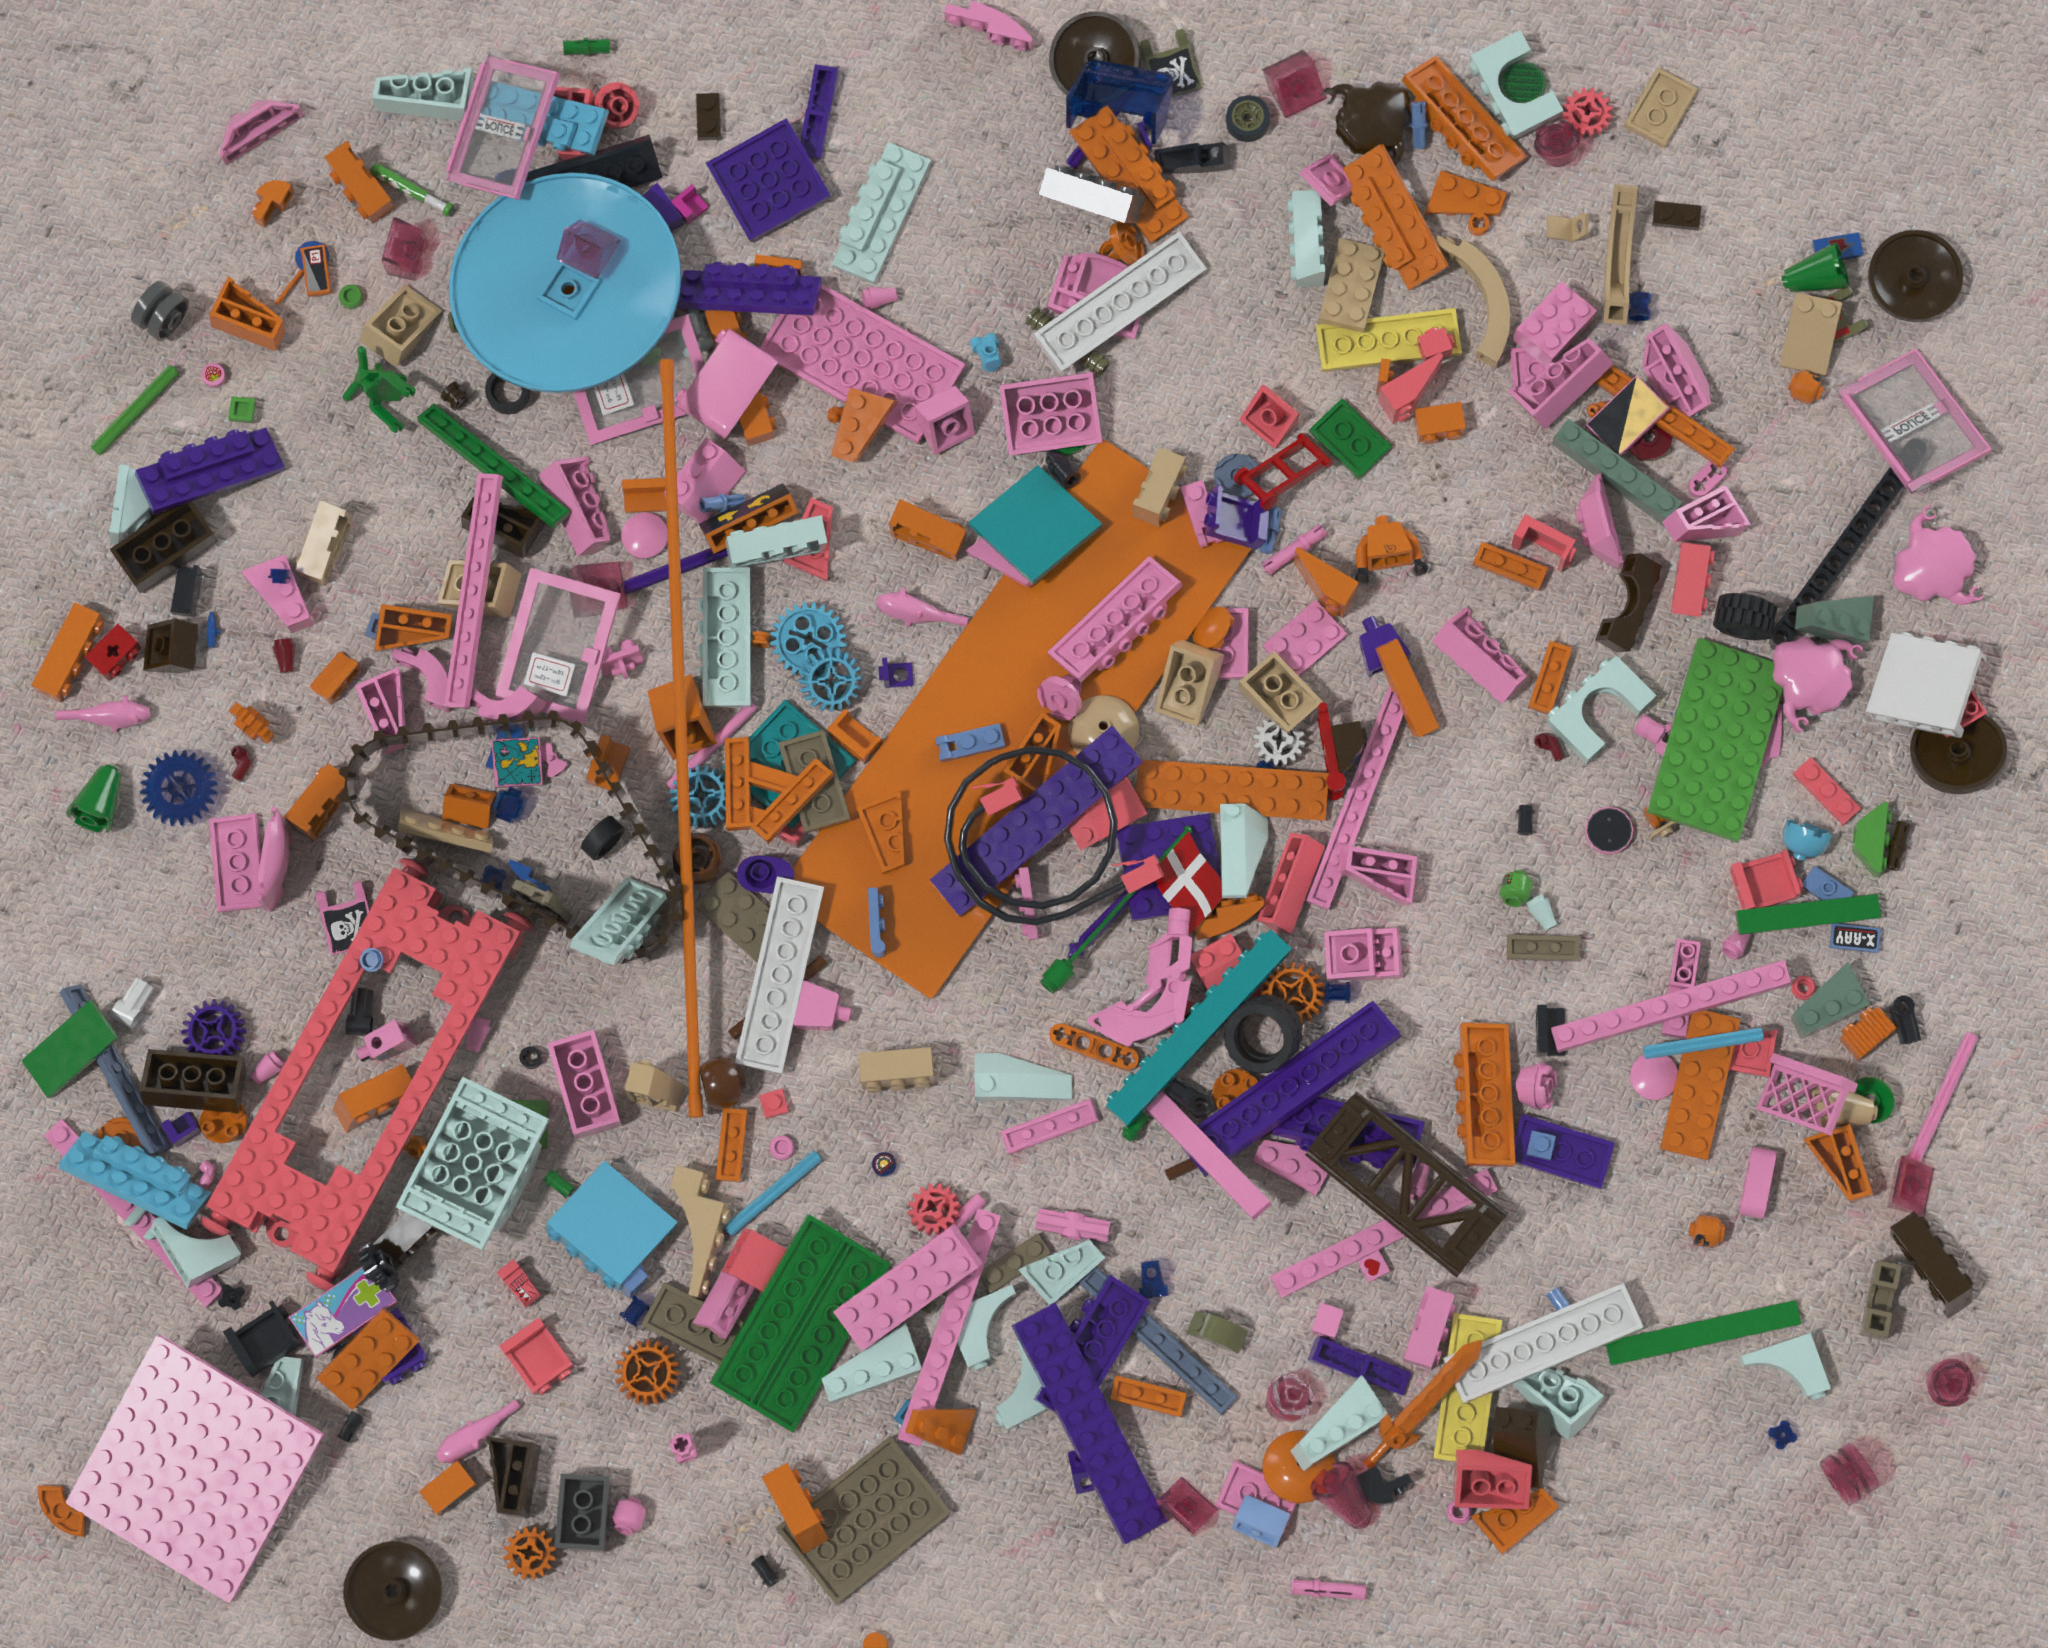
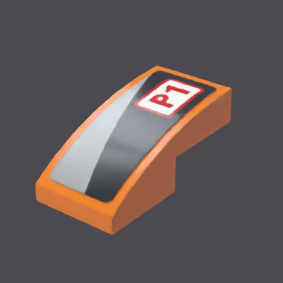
M325 245L301 248L308 297L331 294Z

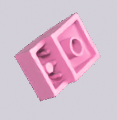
M1372 928L1324 932L1327 980L1403 978L1401 938L1398 928L1374 930Z

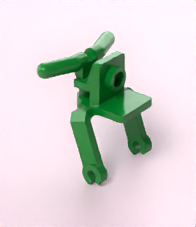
M364 346L358 347L359 366L354 381L344 392L343 400L350 401L361 387L362 392H365L366 396L370 398V410L388 425L392 432L397 433L398 429L402 432L404 424L389 413L381 403L382 401H399L401 395L409 397V395L414 396L415 388L406 383L407 378L405 375H397L392 370L384 371L380 363H375L373 370H369L366 348Z

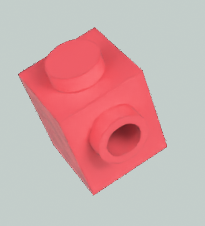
M1438 327L1425 331V334L1418 336L1417 345L1423 361L1440 352L1443 358L1449 357L1452 354V347H1455L1451 333L1447 334L1445 327L1438 329Z

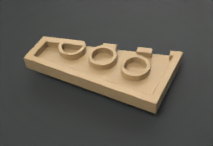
M404 807L400 809L398 832L491 853L493 836L486 831H476Z

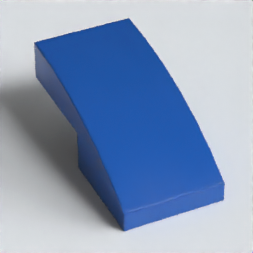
M512 859L509 860L508 864L520 881L524 882L526 879L536 884L538 889L552 892L550 886L532 879L534 875L532 868Z

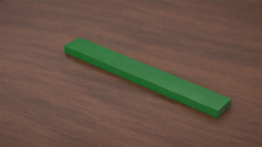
M432 404L417 417V422L483 474H499L503 476L501 488L554 529L570 516L569 509L436 404Z
M1796 1300L1628 1336L1609 1343L1605 1347L1610 1366L1794 1327L1801 1325Z

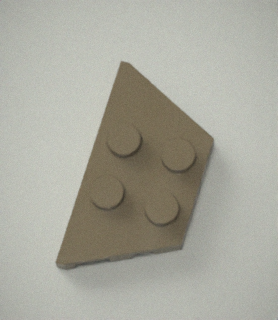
M526 879L524 882L515 880L512 889L522 899L531 904L532 902L536 903L540 909L547 913L557 914L563 922L569 924L573 915L562 905L564 902L558 899L556 894L548 890H540L536 884Z

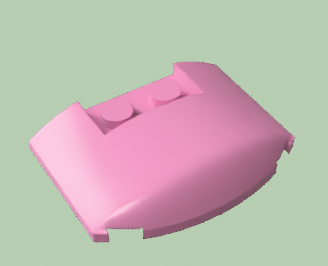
M1081 253L1080 255L1069 256V254L1063 255L1047 308L1061 315L1129 266L1113 258L1094 253ZM1142 316L1116 333L1115 336L1134 340Z
M277 807L271 808L274 816H271V821L267 823L258 883H262L263 886H260L257 901L266 912H271L277 906L285 892L282 884L284 883L288 868L290 844H293L289 826Z

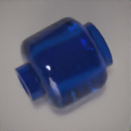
M510 786L508 791L500 790L492 807L496 813L495 817L509 823H513L514 820H520L527 804V800L521 796L523 791Z

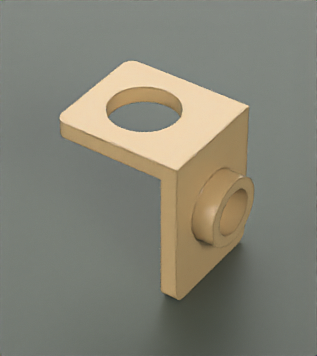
M1582 213L1572 219L1553 215L1546 217L1547 237L1550 239L1575 242L1589 233L1588 213ZM1582 221L1583 227L1581 232L1578 233V224Z
M1670 821L1655 830L1649 836L1650 841L1658 836L1662 838L1668 836L1674 831L1673 827L1678 825V823Z

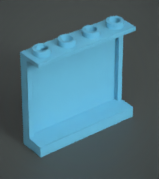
M604 1160L547 1221L546 1231L550 1239L554 1242L559 1241L565 1246V1250L570 1256L581 1259L584 1262V1267L593 1274L596 1272L601 1276L602 1282L608 1288H615L619 1292L622 1284L666 1236L673 1234L678 1222Z

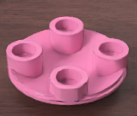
M639 513L630 517L624 524L621 532L623 546L631 555L638 559L656 556L668 544L666 524L660 517L652 513Z
M1643 1054L1632 1065L1630 1083L1634 1090L1642 1097L1659 1101L1673 1092L1678 1070L1675 1063L1668 1056L1645 1059Z

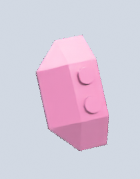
M265 99L252 104L250 109L243 114L239 113L233 116L226 125L220 150V156L224 164H229L302 118L304 115L299 105Z
M1667 323L1646 335L1647 343L1642 368L1657 396L1690 417L1711 404L1709 383L1688 344Z
M1601 473L1596 474L1580 499L1577 510H1575L1576 521L1578 524L1581 523L1583 532L1580 533L1582 544L1588 547V551L1592 555L1616 569H1622L1624 559Z

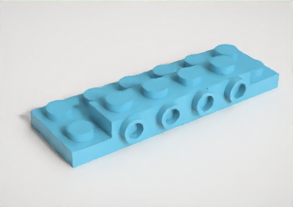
M492 82L482 114L492 116L493 119L496 117L526 125V128L519 127L518 129L524 131V134L517 133L516 135L522 137V140L518 141L526 142L524 138L527 129L533 126L543 94ZM553 96L537 145L545 147L546 144H550L552 148L562 152L570 149L595 155L609 111L604 108Z
M83 1131L59 1162L60 1170L186 1230L211 1197V1191L190 1182L191 1175L188 1174L185 1168L180 1166L174 1168L168 1165L166 1160L160 1156L153 1158L147 1155L139 1146L132 1148L124 1144V1141L118 1136L111 1138L105 1135L101 1140Z

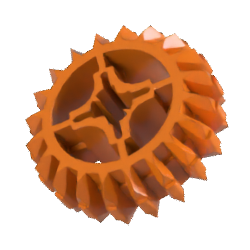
M1295 962L1290 963V969H1287L1285 963H1281L1282 971L1280 972L1277 968L1273 972L1275 976L1270 975L1267 978L1269 982H1263L1261 987L1267 990L1260 991V995L1271 996L1275 986L1283 995V999L1287 1001L1288 993L1286 991L1292 992L1298 987L1296 996H1299V998L1293 996L1291 999H1288L1287 1003L1305 1008L1296 1012L1299 1014L1301 1024L1303 1025V1017L1309 1022L1312 1021L1310 1012L1314 1015L1319 1014V1010L1315 1006L1322 1007L1323 1002L1317 998L1325 997V992L1317 990L1322 989L1324 985L1323 983L1315 984L1320 976L1316 974L1311 977L1310 975L1313 971L1311 967L1304 972L1303 963L1299 965V969H1294ZM1290 976L1300 978L1293 984L1280 981ZM1305 983L1310 986L1312 991L1311 1002H1308L1301 993Z
M647 1339L646 1347H643L641 1341H637L638 1349L635 1350L632 1345H629L628 1349L631 1351L629 1355L624 1351L621 1352V1355L626 1360L616 1361L619 1366H622V1369H615L614 1373L622 1375V1377L617 1378L615 1381L617 1384L624 1383L619 1389L621 1393L629 1390L626 1395L628 1400L636 1395L634 1399L635 1404H639L641 1398H644V1405L648 1406L649 1398H652L653 1403L657 1405L658 1396H661L664 1401L667 1400V1396L664 1394L666 1390L670 1394L674 1393V1390L669 1387L670 1384L679 1385V1382L673 1379V1376L678 1377L681 1375V1372L673 1370V1368L680 1366L678 1361L671 1362L676 1357L674 1352L666 1355L669 1351L667 1345L662 1350H659L661 1347L659 1341L655 1343L654 1348L650 1339ZM647 1353L656 1354L662 1359L647 1363L641 1355ZM633 1360H635L638 1365V1371L629 1380L628 1370ZM641 1363L649 1370L654 1369V1372H651L654 1382L647 1376L642 1377L644 1372L642 1371ZM666 1365L667 1376L664 1383L660 1385L657 1380V1374ZM647 1382L652 1385L654 1391L641 1392L633 1387Z

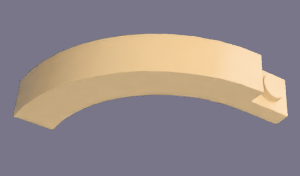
M1614 184L1606 251L1603 323L1627 325L1631 248L1638 186Z
M1438 235L1435 241L1444 257L1464 269L1473 278L1483 295L1487 309V331L1477 350L1476 358L1496 369L1503 356L1510 328V306L1504 284L1492 263L1475 246L1463 239L1458 247L1451 238H1443Z

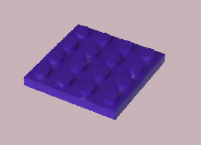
M787 118L706 162L708 169L750 243L832 198Z
M1210 813L1129 825L1117 830L1116 838L1121 863L1132 860H1144L1154 854L1159 859L1185 830L1184 827L1189 826L1192 829L1190 835L1198 850L1221 878ZM1144 861L1129 866L1121 865L1123 874L1145 864ZM1155 881L1139 888L1128 900L1132 922L1167 917L1169 909L1172 908L1162 896Z

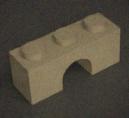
M1879 1260L1874 1263L1860 1331L1861 1336L1885 1340L1888 1337L1892 1318L1891 1307L1895 1291L1898 1288L1902 1265Z

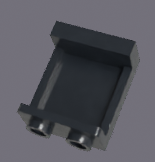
M273 1300L269 1302L271 1309L236 1332L232 1327L223 1331L240 1362L252 1377L302 1345L297 1338L300 1335L293 1323L289 1324L286 1320L289 1317L286 1309L282 1304L277 1306Z

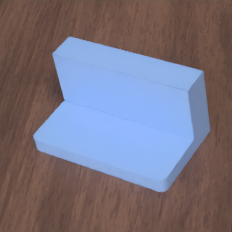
M1245 1495L1231 1529L1277 1548L1290 1513Z

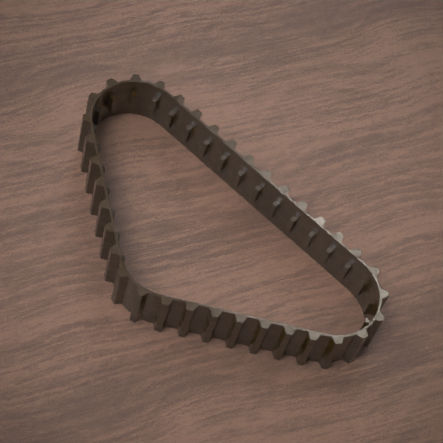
M553 710L549 712L547 717H535L531 711H525L523 718L510 720L506 714H499L498 721L485 723L481 717H474L473 724L467 726H460L456 720H449L447 728L435 729L431 723H424L422 731L410 732L406 726H399L397 734L386 736L381 730L374 732L373 740L363 746L354 744L351 747L354 756L350 760L349 765L341 767L339 774L345 779V792L340 795V799L343 804L348 808H352L356 813L353 821L363 830L375 829L374 836L385 844L395 840L396 848L406 855L416 851L417 859L427 866L437 862L438 870L448 877L458 873L460 875L459 881L469 888L476 884L480 885L481 892L490 899L495 898L497 895L501 896L502 903L512 911L518 906L524 908L523 914L533 922L539 917L545 919L544 925L550 931L556 933L561 928L566 930V937L571 941L581 929L578 925L575 924L572 929L558 922L560 917L554 913L551 918L537 911L539 906L536 903L532 902L531 906H528L516 900L518 895L515 892L511 891L510 895H507L495 888L497 884L494 881L490 880L486 884L474 877L476 873L473 870L469 869L465 873L453 866L454 861L447 858L446 862L432 855L433 850L426 847L423 851L411 844L412 839L405 835L402 840L389 833L391 831L389 826L384 824L381 829L370 823L369 821L372 817L366 812L363 815L361 814L356 803L360 801V798L355 794L356 780L359 781L360 776L358 772L365 761L368 762L370 760L369 757L381 748L383 750L389 749L388 745L404 744L406 747H409L412 742L429 741L431 744H434L437 739L454 738L458 741L461 740L460 737L479 735L483 738L486 737V733L503 731L508 735L511 734V730L529 728L532 732L536 731V727L551 726L552 730L556 731L558 727L570 730V736L574 740L579 736L585 742L588 748L583 751L587 758L592 755L600 768L595 771L599 778L605 776L612 788L607 792L611 799L616 796L624 809L619 814L623 819L629 817L636 831L631 833L635 840L639 837L641 838L648 850L643 855L647 860L650 858L654 860L660 871L655 874L657 879L660 881L664 878L670 892L665 893L668 900L672 899V914L667 913L666 917L669 920L667 928L662 935L659 932L656 934L658 939L646 947L641 944L638 950H634L631 958L639 957L643 963L650 962L651 953L661 947L668 950L672 947L670 937L675 927L682 926V916L679 914L678 902L681 900V890L678 886L671 885L670 880L674 876L673 872L667 864L660 865L658 863L662 853L656 844H647L646 839L650 835L649 831L643 823L636 824L634 822L638 812L631 802L623 803L622 798L626 794L624 788L619 782H611L610 778L614 771L607 761L599 762L598 758L602 751L595 740L587 741L585 739L587 731L580 722L575 721L569 724L562 720L557 711Z

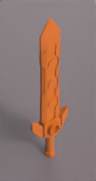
M1481 1340L1463 1345L1393 1422L1388 1413L1381 1419L1379 1433L1383 1441L1363 1461L1369 1469L1375 1466L1376 1462L1390 1447L1393 1449H1403L1416 1443L1420 1435L1411 1433L1453 1385L1479 1359L1482 1346Z

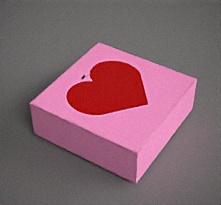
M1379 1250L1357 1261L1368 1283L1390 1272Z

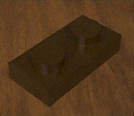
M696 94L698 141L721 140L720 94Z
M1655 201L1652 226L1699 231L1701 206Z

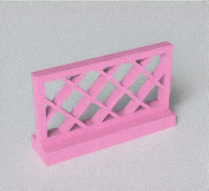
M1772 1053L1769 1062L1773 1063L1774 1066L1756 1109L1831 1136L1849 1091L1855 1093L1858 1084L1837 1074ZM1782 1072L1786 1081L1777 1085L1778 1076ZM1801 1079L1803 1088L1795 1092L1793 1083ZM1819 1085L1821 1094L1813 1098L1811 1089ZM1788 1087L1790 1096L1782 1100L1780 1091ZM1836 1091L1839 1092L1836 1102L1830 1104L1828 1096ZM1806 1094L1808 1102L1799 1106L1797 1098ZM1775 1095L1777 1104L1767 1108L1769 1099ZM1823 1100L1826 1108L1817 1112L1815 1104ZM1792 1102L1794 1110L1786 1114L1784 1106ZM1810 1108L1812 1116L1804 1120L1802 1112ZM1828 1114V1122L1826 1127L1823 1128L1819 1119Z

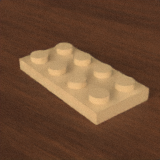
M1342 238L1339 239L1319 315V323L1364 333L1383 261L1384 251L1382 248Z

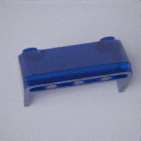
M1098 60L1088 61L1083 65L1066 97V128L1071 129L1077 116H1082L1083 118L1093 117L1099 113L1100 109L1108 106L1111 111L1144 116L1143 125L1151 130V144H1156L1166 125L1173 91V77L1168 73Z

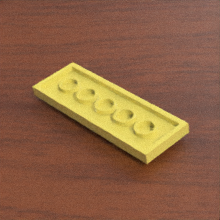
M1456 308L1368 318L1364 333L1327 324L1316 325L1322 372L1377 366L1381 364V358L1390 359V364L1423 360L1417 345L1418 336L1425 334V331L1434 327H1438V329L1445 327L1447 334L1451 333L1455 347H1452V354L1449 357L1462 355Z
M1454 1313L1448 1356L1456 1353L1463 1345L1477 1340L1483 1342L1500 1335L1502 1320ZM1453 1385L1443 1396L1440 1405L1433 1459L1455 1462L1456 1449L1484 1451L1492 1393L1463 1404L1455 1385Z

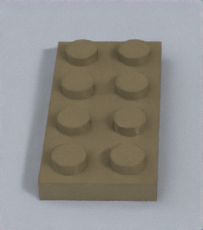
M821 730L779 742L778 745L787 773L798 776L816 758L834 774L826 785L799 812L804 834L851 821L825 731Z
M726 871L695 904V907L758 963L770 909L752 892L744 889L738 880L730 872Z
M663 1282L641 1326L719 1366L742 1327L743 1322L736 1320L727 1338H719L709 1328L696 1326L693 1323L704 1302Z

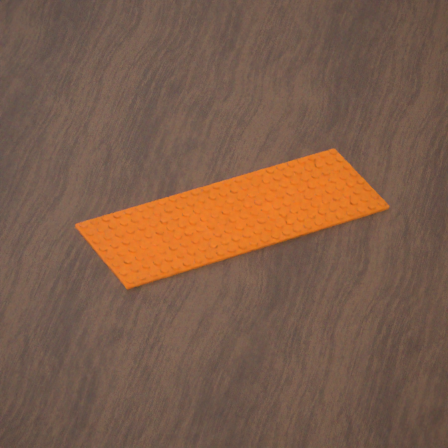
M1102 439V443H1098L1078 470L1081 475L1078 484L1071 489H1065L1102 523V528L1029 588L1003 574L844 796L851 821L820 829L792 868L794 870V880L824 887L817 918L819 924L929 999L935 997L993 915L975 905L960 917L930 881L933 876L950 863L944 842L947 808L961 782L987 760L999 754L1016 750L1040 712L1045 713L1061 724L1055 749H1062L1073 756L1077 755L1071 747L1068 738L1069 721H1061L1050 715L1052 711L1047 706L1043 708L1037 697V689L1046 678L1050 676L1064 678L1066 675L1072 676L1049 656L1048 651L1147 557H1152L1177 578L1183 587L1166 602L1168 608L1166 609L1165 616L1160 620L1155 619L1149 625V630L1144 636L1138 635L1132 641V646L1127 652L1121 651L1115 657V662L1110 668L1106 669L1104 667L1101 671L1096 668L1082 681V690L1079 694L1082 702L1099 695L1113 696L1127 703L1136 713L1164 674L1170 646L1180 640L1187 641L1201 618L1211 608L1252 550V548L1224 540L1219 543L1214 541L1208 543L1206 547L1200 548L1180 489L1175 500L1170 499L1168 508H1170L1169 515L1166 521H1161L1159 527L1134 518L1133 502L1135 498L1138 499L1142 490L1140 487L1143 481L1145 482L1149 469L1104 439ZM1000 723L1005 748L952 761L940 762V748L936 746V737ZM1101 723L1099 725V728L1101 730H1106L1108 728V725L1105 723ZM955 743L949 744L950 751L957 750ZM1053 756L1047 780L1068 762L1060 757ZM1009 759L992 766L970 783L955 810L952 836L957 856L960 854L958 848L960 830L968 815L982 804L980 798L1004 787V785L999 784L989 788L979 787L973 789L970 787L1006 781L1007 779L999 774ZM1020 788L1024 796L1023 799L988 816L986 811L979 815L968 831L967 848L1030 794ZM901 790L905 866L882 874L856 807ZM1033 857L1030 858L1020 868L1027 867L1030 861L1033 859ZM1019 869L996 888L1008 894L1016 883L1015 874H1019ZM868 888H878L879 894H883L884 909H879L880 918L885 920V932H881V940L885 943L886 954L882 958L874 957L871 950ZM991 894L983 898V900L997 908L1002 900Z

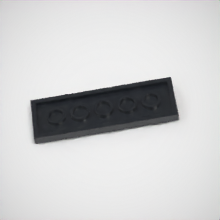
M649 134L597 150L595 155L584 154L529 171L525 182L553 174L586 173L609 178L631 188L663 177Z

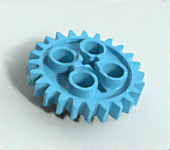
M804 601L801 609L794 604L793 612L787 608L785 609L786 617L778 615L781 624L773 623V627L777 629V632H770V635L776 638V640L770 642V645L777 647L772 652V655H780L777 664L785 662L784 671L790 667L793 668V676L800 669L806 671L807 667L802 663L803 661H807L809 664L812 662L808 658V653L811 650L821 649L823 654L826 655V650L811 642L805 645L804 639L789 634L790 630L805 638L811 635L812 641L830 647L832 655L836 648H846V644L840 642V640L847 638L846 634L840 633L845 626L837 625L840 620L839 616L832 619V609L825 613L824 604L819 609H816V603L813 602L811 608H808ZM799 619H805L808 621L809 627L805 630H799L795 624ZM820 629H827L830 631L831 636L826 640H822L817 636V632ZM791 640L798 642L799 649L794 652L787 650V642ZM833 661V664L838 666L839 662ZM826 662L819 665L814 672L817 671L820 675Z

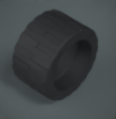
M1260 995L1250 998L1232 1013L1225 1025L1224 1039L1228 1055L1239 1067L1241 1066L1246 1071L1255 1072L1256 1074L1270 1073L1281 1068L1298 1051L1303 1038L1301 1018L1296 1013L1295 1008L1288 1004L1286 1000L1274 995ZM1263 1014L1269 1016L1280 1026L1284 1041L1282 1048L1277 1053H1260L1249 1045L1243 1028L1245 1020L1250 1015Z

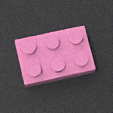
M1315 599L1265 642L1262 648L1269 655L1275 651L1300 677L1347 636V633Z

